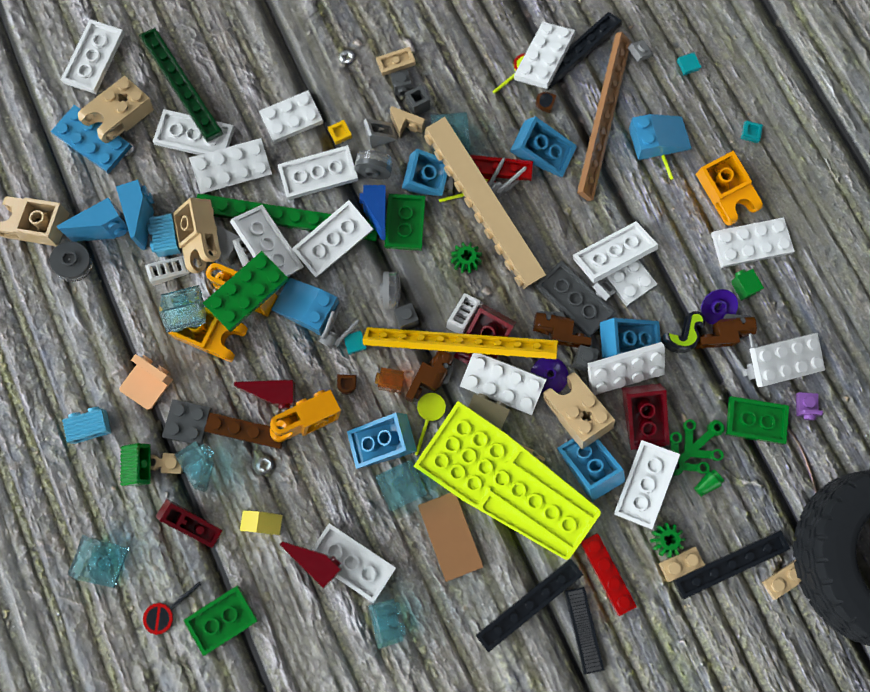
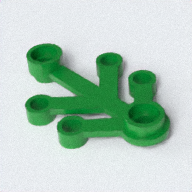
M688 419L683 423L685 430L684 452L679 457L677 462L678 468L675 469L673 476L680 475L683 471H694L699 474H705L709 471L710 467L706 462L698 464L684 463L690 457L712 459L713 461H720L724 457L720 449L712 451L699 450L713 436L716 437L723 434L725 430L724 424L719 420L710 422L707 425V431L693 443V430L696 428V422ZM687 422L692 424V429L687 427ZM715 424L720 427L719 431L714 429ZM673 432L669 435L671 451L679 454V443L682 441V435L679 432ZM673 435L678 436L677 442L673 440ZM714 452L719 453L718 459L714 457ZM701 464L706 468L704 472L700 470Z

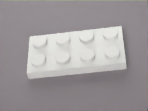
M90 19L63 73L61 81L64 84L96 94L124 37V31Z
M542 22L514 74V79L548 89L575 37V30Z
M163 109L153 143L154 145L200 155L229 147L235 128L233 125L217 122L223 135L206 142L190 115Z
M261 138L189 157L200 194L272 175Z
M348 145L278 164L287 200L358 181Z
M348 200L296 244L292 250L317 278L374 229Z
M263 205L231 219L230 223L253 257L263 251L287 277L304 267Z
M784 217L713 231L711 233L721 268L789 255L795 252Z
M635 221L573 254V260L594 284L657 250L658 244Z
M818 333L750 349L757 387H764L825 371Z
M662 342L588 363L589 389L594 395L665 375V346Z
M473 353L460 387L477 394L486 395L492 400L502 402L507 406L532 415L546 378L486 354Z
M642 440L614 515L653 530L680 454Z
M330 523L311 549L330 557L334 555L342 563L340 567L343 569L335 578L372 603L375 602L396 567Z

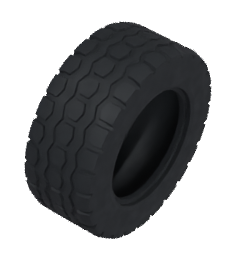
M864 470L836 478L824 485L823 488L813 495L810 503H807L800 515L801 521H798L794 537H796V541H793V557L796 558L794 566L797 577L801 579L799 584L805 597L810 599L809 603L820 617H823V620L831 628L840 632L841 635L855 642L870 646V589L862 578L857 562L858 538L864 524L870 518V470Z

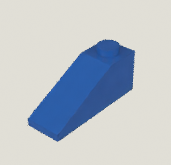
M363 185V193H360V204H363L364 213L381 240H386V185Z

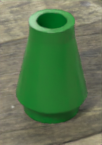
M713 469L704 475L694 487V490L702 497L721 487L724 479Z

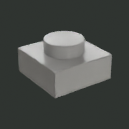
M643 40L631 43L628 47L637 62L649 59L653 54Z
M605 278L593 286L596 294L605 301L617 292Z

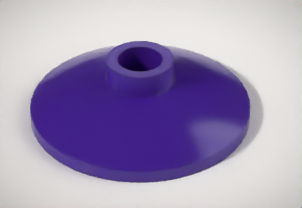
M726 289L712 291L704 298L701 304V313L704 315L706 322L711 325L723 319L726 314H736L738 310L736 296Z
M541 358L535 362L531 369V373L546 378L541 393L549 388L558 393L567 385L568 370L565 364L557 358ZM547 372H553L554 376L548 377Z

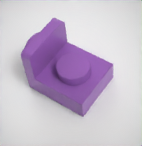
M796 393V416L804 417V420H816V417L823 415V411H819L818 394Z

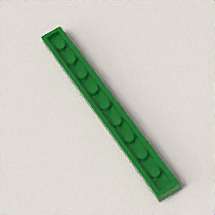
M197 194V198L211 200L214 216L232 219L263 205L276 226L313 231L332 215ZM366 220L374 230L363 239L377 241L378 233L370 220Z

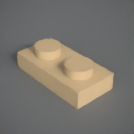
M410 47L376 57V62L382 76L416 65Z
M696 546L658 563L667 582L673 581L705 565Z

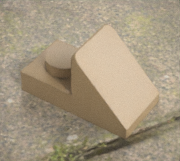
M391 106L390 117L399 138H401L405 127L412 132L418 131L423 133L425 128L424 118Z

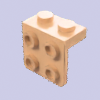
M135 354L131 361L137 365L119 387V390L145 409L151 410L173 379L167 375L169 371L160 365L157 368L151 365L153 361L145 355L139 357Z

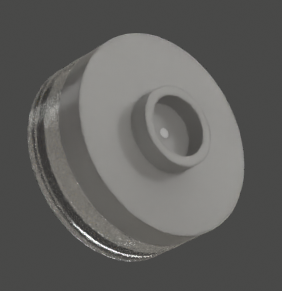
M399 272L383 273V283H380V298H383L384 310H394L400 305L401 281Z

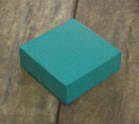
M695 52L678 57L677 59L683 75L701 69Z
M746 120L743 124L740 139L759 143L763 124Z
M361 330L348 334L344 338L349 355L367 350L366 345H363Z

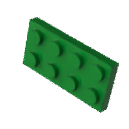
M261 251L207 298L203 304L231 332L289 279Z

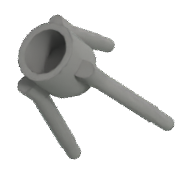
M502 158L488 182L497 199L519 183V180L516 179L527 167H523L504 185L499 181L494 183L506 160Z
M340 304L335 311L331 312L325 330L319 340L320 343L331 349L334 345L338 347L341 341L360 322V320H356L337 339L338 334L331 330L341 309Z
M749 334L751 348L758 347V344L754 342L753 335ZM728 346L727 349L741 369L743 377L748 376L749 380L756 379L753 363L747 364V369H745L735 352Z

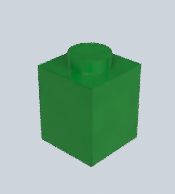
M743 269L735 274L736 277L730 281L741 301L758 294L764 289L754 269L749 271Z

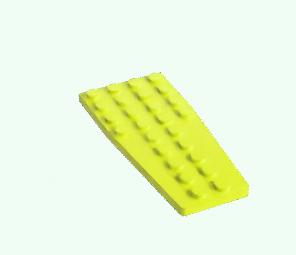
M457 401L414 464L415 468L464 502L565 560L571 558L601 514L597 506L522 445L460 401Z

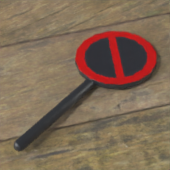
M201 582L195 584L170 607L163 603H155L149 606L143 615L145 629L155 635L168 631L173 623V613L171 610L201 585Z

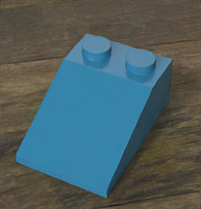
M648 114L633 117L631 120L629 131L638 160L691 150L692 148L682 116Z
M535 116L524 121L510 152L521 160L533 161L534 166L556 176L563 177L577 145Z
M139 180L116 186L130 238L141 250H145L149 236L147 224H150L149 217H153L154 209L152 204L155 202L145 185L142 186Z
M109 198L57 225V228L72 242L114 239L125 235L128 231L126 220L121 211Z
M289 278L271 310L321 336L331 312L336 310L339 301L336 296L320 288Z
M612 318L600 322L602 359L661 342L659 321Z
M396 412L347 431L356 469L417 452L408 415Z
M574 439L557 448L577 482L592 502L625 482L623 468L599 439L583 450Z

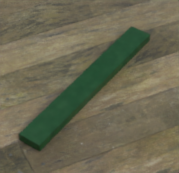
M156 28L140 34V39L205 141L209 142L223 135L221 128Z

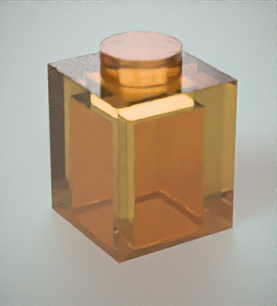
M381 367L380 373L377 372L375 378L378 390L401 394L405 376L404 371Z

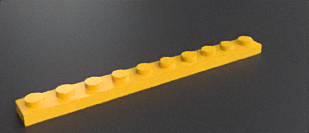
M367 327L363 336V345L556 359L558 340Z

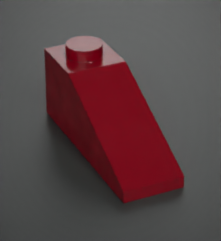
M293 380L234 382V386L237 389L275 407H279L280 410H288L290 406H296V383Z
M169 499L165 500L156 515L162 523L213 548L223 531Z
M282 541L279 544L322 588H326L343 570L340 567L342 563L334 555L330 557L329 555Z

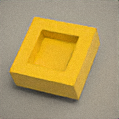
M344 120L328 127V131L336 145L352 138V134Z

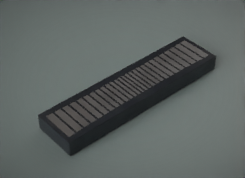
M585 587L566 590L564 594L583 674L604 671Z

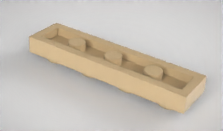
M796 560L762 581L773 600L778 599L801 582V579L797 577L794 566Z

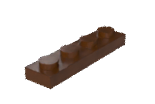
M209 412L204 429L206 433L280 450L283 442H276L271 438L270 426Z

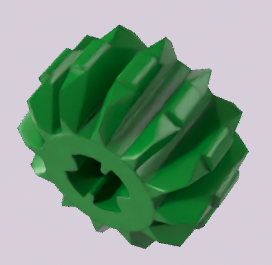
M464 242L461 243V247L456 245L455 251L451 252L453 257L451 264H455L454 269L458 270L461 268L462 274L465 270H467L468 274L472 273V269L477 271L478 265L482 263L480 259L482 253L477 252L479 247L475 246L472 248L471 242L468 246ZM468 256L467 258H469V260H465V258L463 259V257Z
M664 523L663 527L657 525V531L651 532L655 539H650V542H656L652 549H659V555L663 556L666 554L667 558H671L672 553L679 555L678 549H684L680 542L686 540L679 536L683 531H676L677 525L675 524L670 526L669 523ZM668 536L670 537V538H669V540H671V543H670V544H666V543H665V542H667V541H664V538H665V537H668Z

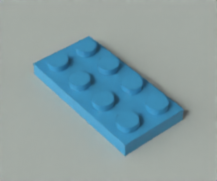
M73 105L50 132L109 174L132 148L131 144L120 136H117L109 143H104L97 134L101 123L96 122L90 126L84 125L78 119V112L81 109Z

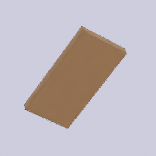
M448 493L418 505L446 582L483 568L457 496L453 493Z

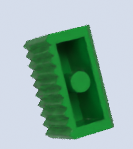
M136 443L121 446L120 485L141 486L151 484V444Z

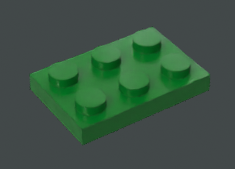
M388 194L386 240L384 245L386 249L422 251L425 196Z
M731 396L728 402L725 435L784 445L787 441L789 406Z
M238 585L183 621L202 655L205 656L259 620Z

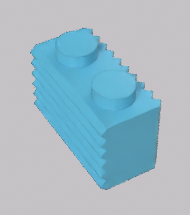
M172 213L149 217L150 224H147L149 234L152 235L153 241H150L152 252H155L158 257L180 254L181 249L178 247Z
M100 407L89 408L88 412L83 414L80 412L71 413L68 415L69 418L62 420L66 441L71 444L112 433L107 411L102 408L100 409Z

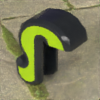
M699 311L689 313L684 319L681 336L664 333L661 336L663 345L675 353L691 351L700 341L699 330L705 326L706 321L704 315Z

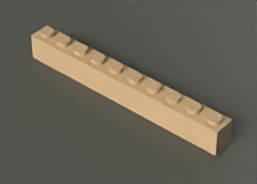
M443 117L426 127L424 136L426 142L435 149L434 154L436 158L444 163L447 175L453 177L454 185L458 192L462 191L465 196L464 201L469 208L472 207L475 212V219L485 227L484 232L488 239L493 240L496 252L499 255L502 254L506 260L504 263L509 271L512 270L516 277L514 279L518 286L526 289L546 275L447 119Z

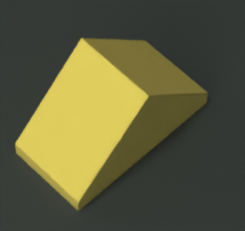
M243 510L240 531L280 535L283 515Z

